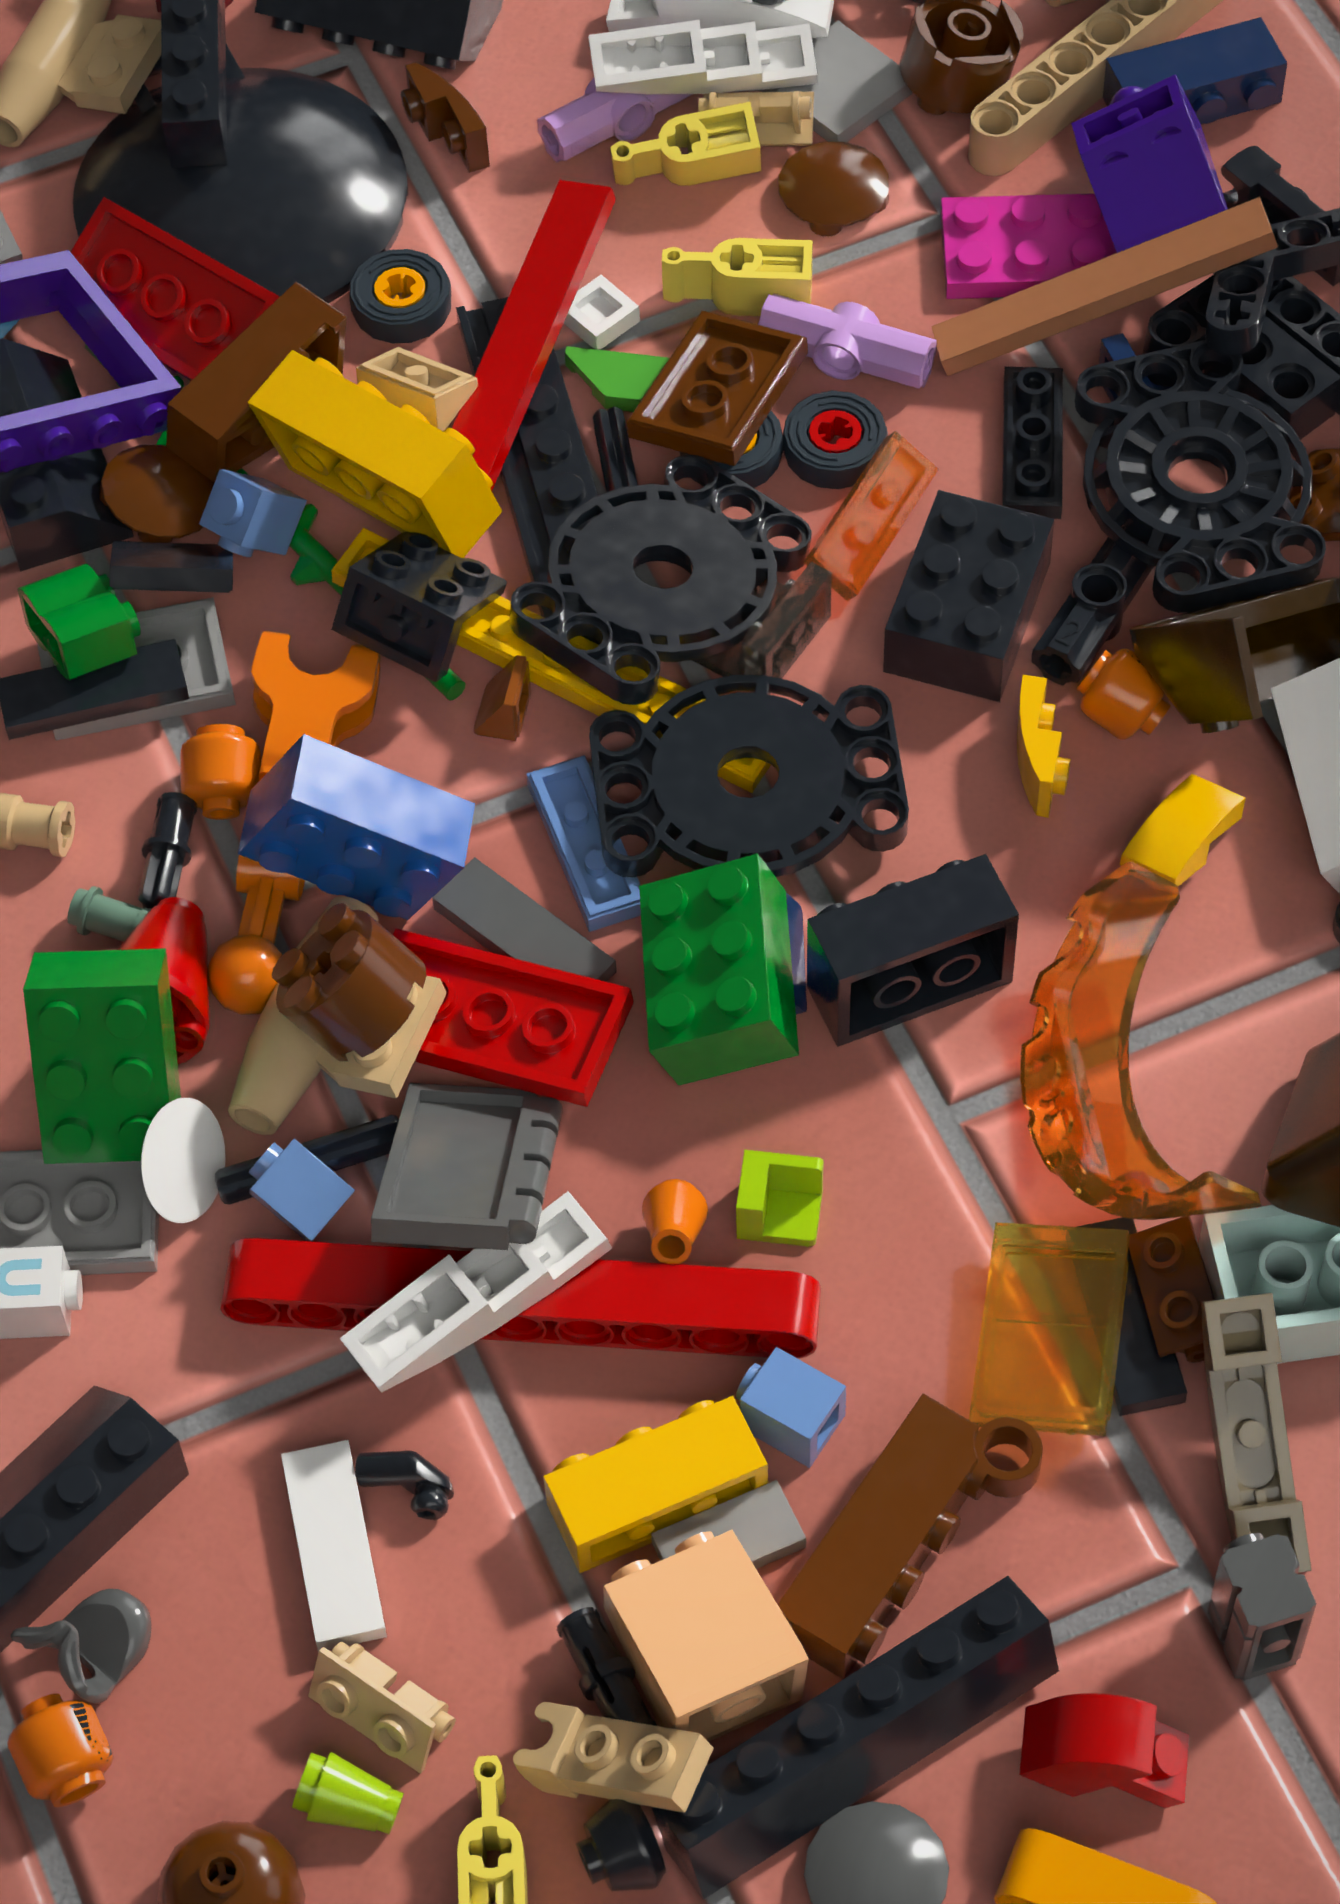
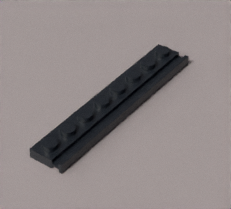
M508 297L481 302L482 308L466 311L465 306L456 307L457 322L473 376H475ZM554 347L500 472L531 582L548 583L549 547L558 527L576 508L598 496ZM596 515L582 523L577 530L581 531ZM564 546L558 557L557 565H569L570 554ZM538 605L542 617L547 618L553 614L549 608ZM582 635V637L600 645L596 639Z

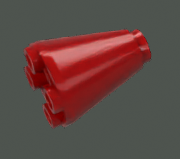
M169 897L161 900L157 906L152 908L143 917L117 950L166 948L177 1062L181 1064L187 1062L202 1050L210 1027L207 930L203 912L196 904L184 898Z

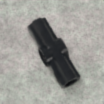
M1121 526L1130 536L1147 545V543L1135 537L1125 526ZM1109 537L1106 539L1092 562L1075 573L1070 595L1033 649L1032 663L1042 671L1044 678L1062 686L1068 682L1078 683L1104 642L1113 639L1119 633L1123 613L1154 566L1146 564L1122 550Z

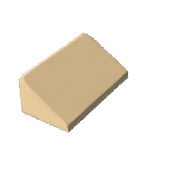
M400 347L394 348L356 367L357 383L361 380L368 382L379 390L388 402L399 408L403 404L414 407L424 415L430 425L441 431H444L449 426L459 410L478 387V378Z

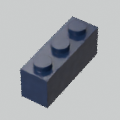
M1262 17L1106 58L1102 98L1106 105L1109 106L1113 95L1121 88L1138 86L1145 89L1176 74L1200 124H1208L1218 119L1251 110L1264 109L1270 105L1281 103L1287 61Z

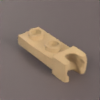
M543 1702L536 1707L535 1716L541 1722L552 1724V1736L548 1743L539 1749L518 1750L513 1756V1762L516 1769L528 1782L546 1793L577 1798L580 1793L607 1799H622L634 1804L685 1813L714 1747L700 1733L585 1715L578 1707Z

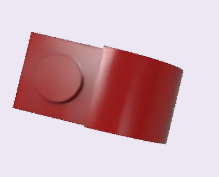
M1099 1693L1063 1695L1025 1707L1019 1775L1071 1797L1112 1786L1162 1808H1168L1185 1803L1189 1734L1157 1721V1706L1142 1700Z

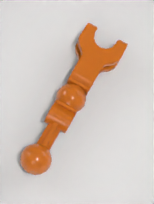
M270 631L262 632L251 670L252 682L255 686L253 690V706L261 721L269 727L259 771V781L303 734L337 747L344 739L357 735L372 722L380 682L379 653L363 645L354 644L351 645L342 667L329 674L311 675L298 670L291 662L289 655L291 637L289 634ZM239 855L237 863L236 892L247 893L238 935L218 946L208 965V984L213 995L224 1009L240 1015L261 1014L277 984L272 978V971L282 954L274 944L284 900L300 901L306 880L288 873L269 871L262 867L259 862Z

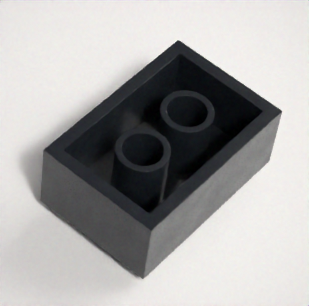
M938 490L885 627L883 672L1000 702L1050 565L1054 519Z
M984 854L967 861L954 860L948 862L935 873L907 883L904 881L890 883L874 895L850 904L836 903L820 911L817 916L808 918L807 988L837 1047L1013 982L1019 913L988 856Z

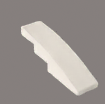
M693 20L588 35L596 92L709 94L710 92L758 91L817 84V69L810 24L756 31L755 22L701 29L700 21Z
M567 1191L541 1211L537 1235L532 1242L528 1244L509 1243L508 1250L475 1248L457 1263L450 1255H447L340 1339L382 1393L442 1362L498 1329L561 1287L611 1250L612 1247L606 1236L569 1191Z

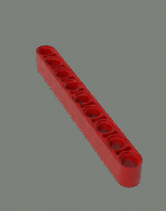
M244 1238L230 1245L220 1310L229 1319L243 1324L350 1331L447 1255H450L457 1263L471 1251ZM597 1259L561 1287L481 1339L769 1358L775 1347H778L798 1359L811 1355L817 1348L821 1286L814 1277L793 1271Z

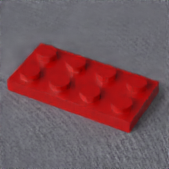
M103 197L70 251L161 363L190 381L280 297Z
M395 928L393 936L424 962L426 976L441 979L447 992L414 1062L588 1107L633 1006L634 1000L631 988Z

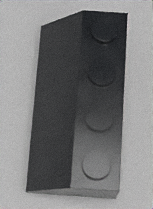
M257 0L255 13L272 16L271 27L303 33L304 25H310L323 29L321 39L354 45L356 36L373 40L372 51L404 58L407 48L425 53L423 60L425 64L455 70L457 61L476 60L502 8L503 0Z
M4 338L0 339V417L82 397L68 359ZM102 448L63 456L57 460H47L15 468L8 472H0V516L20 571L112 544L113 541H122L134 537L133 530L116 519L110 509L99 498L100 484L107 466Z
M94 1385L0 1472V1653L13 1642L10 1637L13 1630L31 1625L189 1475L179 1440L131 1397Z

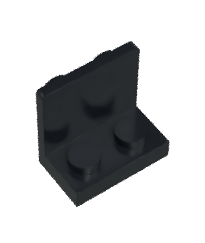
M402 532L349 567L331 630L437 682L447 675L463 622L504 594L507 581L491 573L489 567L480 561L460 558L438 547V543L425 534Z

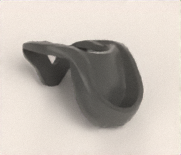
M106 1589L83 1600L63 1620L42 1627L16 1628L10 1637L13 1641L21 1643L25 1649L43 1647L58 1649V1667L67 1686L82 1699L98 1704L106 1701L114 1687L142 1660L148 1650L152 1627L150 1613L144 1603L123 1590ZM81 1663L91 1673V1679L84 1678Z

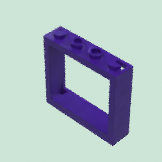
M69 250L0 264V324L59 311L121 388L0 417V472H8L15 468L47 460H57L63 456L95 448H105L115 443L143 436H153L155 433L167 431V404L182 388Z

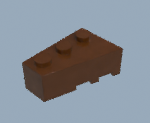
M295 282L167 404L166 448L214 483L220 469L236 472L274 448L275 446L247 402L292 350L312 361H315L318 357L323 358L334 365L343 375L347 316L298 282Z

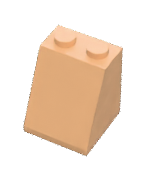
M729 1530L716 1537L710 1531L696 1534L681 1542L674 1550L675 1555L652 1565L647 1559L632 1562L617 1570L611 1576L612 1582L604 1585V1609L627 1658L636 1672V1678L660 1727L700 1733L709 1742L802 1700L809 1658L733 1530Z

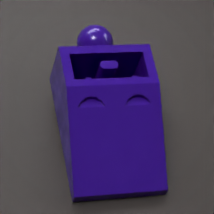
M1176 74L1145 89L1138 86L1121 88L1113 95L1109 106L1071 123L1082 162L1117 253L1228 210L1201 124Z

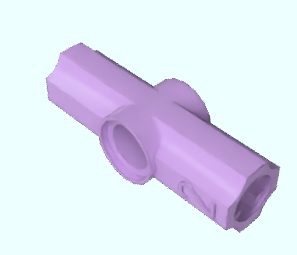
M593 78L589 82L583 96L537 119L538 134L543 140L547 153L556 162L566 161L612 136H615L620 141L627 142L638 138L651 126L656 113L693 94L596 92L595 80Z
M773 294L768 295L761 309L758 325L807 337L808 354L806 356L813 358V362L822 372L835 379H854L860 372L920 389V387H925L931 374L936 355L937 340L880 324L877 316L861 304L842 302L837 304L833 310Z

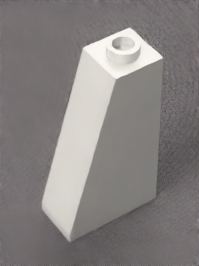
M1339 658L1271 688L1320 874L1340 894Z

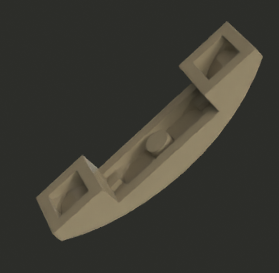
M1273 1293L1202 1302L1203 1346L1209 1408L1231 1541L1251 1533H1261L1264 1538L1276 1534L1288 1536L1300 1564L1298 1573L1312 1571L1302 1501L1296 1499L1277 1367V1363L1282 1362Z

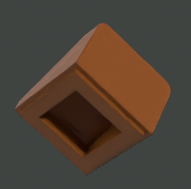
M516 655L486 685L474 725L475 734L516 741V738L520 736L531 696L529 663L526 661V656Z

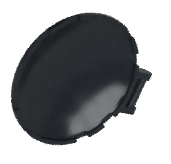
M227 44L228 165L171 168L162 126V86L148 91L145 84L142 85L126 114L120 113L97 136L87 151L78 171L73 194V215L78 238L103 197L278 296L284 294L295 282H298L327 303L337 299L350 290L351 279L360 265L370 257L391 249L403 225L402 214L406 196H408L406 165L395 136L382 118L361 99L325 80L280 69L240 68ZM162 54L148 77L162 73Z

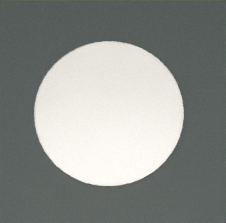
M178 1098L162 1107L149 1125L142 1147L141 1174L146 1195L158 1214L166 1220L175 1223L191 1222L208 1210L218 1194L215 1173L219 1169L225 1168V1144L220 1125L212 1111L205 1104L193 1098Z

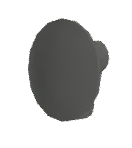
M871 1801L846 1807L821 1825L808 1846L804 1878L812 1904H942L946 1897L949 1865L942 1841L923 1818L900 1805Z

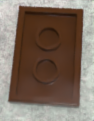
M701 311L628 419V438L735 466L808 354L807 337Z

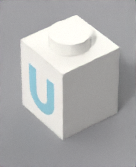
M63 1246L0 1249V1339L70 1336L71 1311L82 1309L83 1286L80 1270H70Z

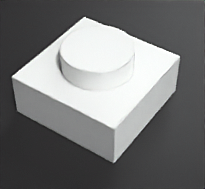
M599 275L577 291L564 324L593 349L601 350L640 322V310L634 301L604 276Z

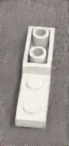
M611 0L606 23L609 32L693 20L700 21L701 29L755 22L756 31L810 24L811 37L813 39L828 37L834 0H784L774 5H764L752 0Z

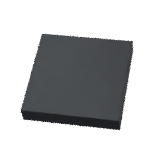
M113 541L109 587L120 590L229 593L233 591V552L220 547L218 544Z

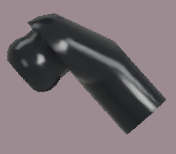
M411 1450L360 1453L356 1459L355 1474L360 1486L401 1485L414 1494L411 1500V1508L417 1513L418 1517L436 1520L447 1513L449 1507L448 1500L454 1496L452 1483L446 1474L417 1452Z

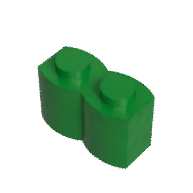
M82 564L17 588L29 631L38 645L44 651H48L55 666L67 680L137 655L134 638L141 635L140 624L132 605L128 601L120 603L113 587H109L110 579L106 574L98 576L88 564Z

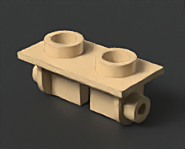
M710 92L709 94H703V98H699L698 112L750 102L760 146L812 145L814 92Z
M340 1642L331 1652L322 1647L318 1653L308 1697L320 1704L329 1715L342 1719L374 1741L383 1752L400 1759L421 1773L425 1769L432 1739L439 1743L442 1742L455 1725L456 1719L447 1713L448 1704L442 1700H437L410 1680L394 1695L390 1693L387 1689L396 1681L398 1672L365 1651L364 1647L358 1643L348 1646L344 1642Z

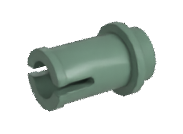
M92 886L89 890L79 888L76 891L69 906L67 921L69 924L76 926L78 934L88 935L92 931L124 942L151 909H143L104 896L102 888Z

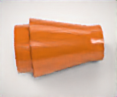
M680 1179L663 1181L653 1187L643 1200L642 1215L651 1239L652 1253L658 1261L667 1264H680L689 1257L692 1245L707 1220L708 1205L704 1196L694 1185Z

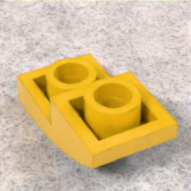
M1023 675L1017 724L1018 766L1027 798L1036 816L1049 818L1053 794L1065 796L1071 759L1059 757L1062 732L1052 731L1056 705L1045 703L1047 678Z
M1191 774L1159 804L1143 823L1122 853L1120 865L1142 875L1153 884L1166 886L1174 890L1206 864L1210 843L1242 819L1246 798Z

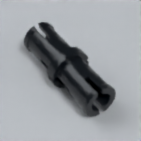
M593 1607L582 1608L561 1620L557 1626V1632L563 1638L582 1675L579 1687L585 1698L596 1702L603 1717L658 1726L656 1721H653L632 1681L636 1672L627 1657L619 1656L600 1620L598 1610H594Z

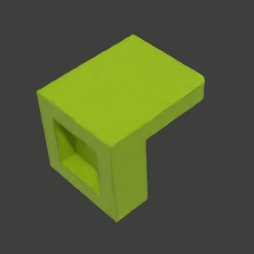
M744 1150L736 1205L737 1239L806 1247L814 1246L817 1240L823 1194V1159L810 1156Z

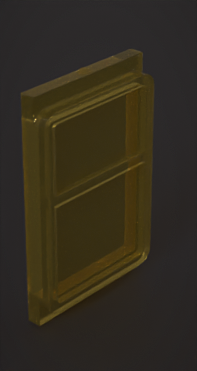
M995 1222L969 1414L970 1421L979 1425V1427H983L991 1420L1012 1417L1025 1421L1039 1432L1106 1436L1107 1424L1112 1410L1129 1266L1127 1255L1130 1234L1128 1230Z

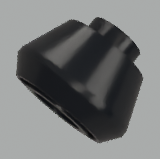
M609 1799L584 1824L587 1838L576 1843L578 1853L592 1884L605 1879L611 1891L656 1888L666 1872V1867L658 1842L640 1804L630 1803L622 1799Z

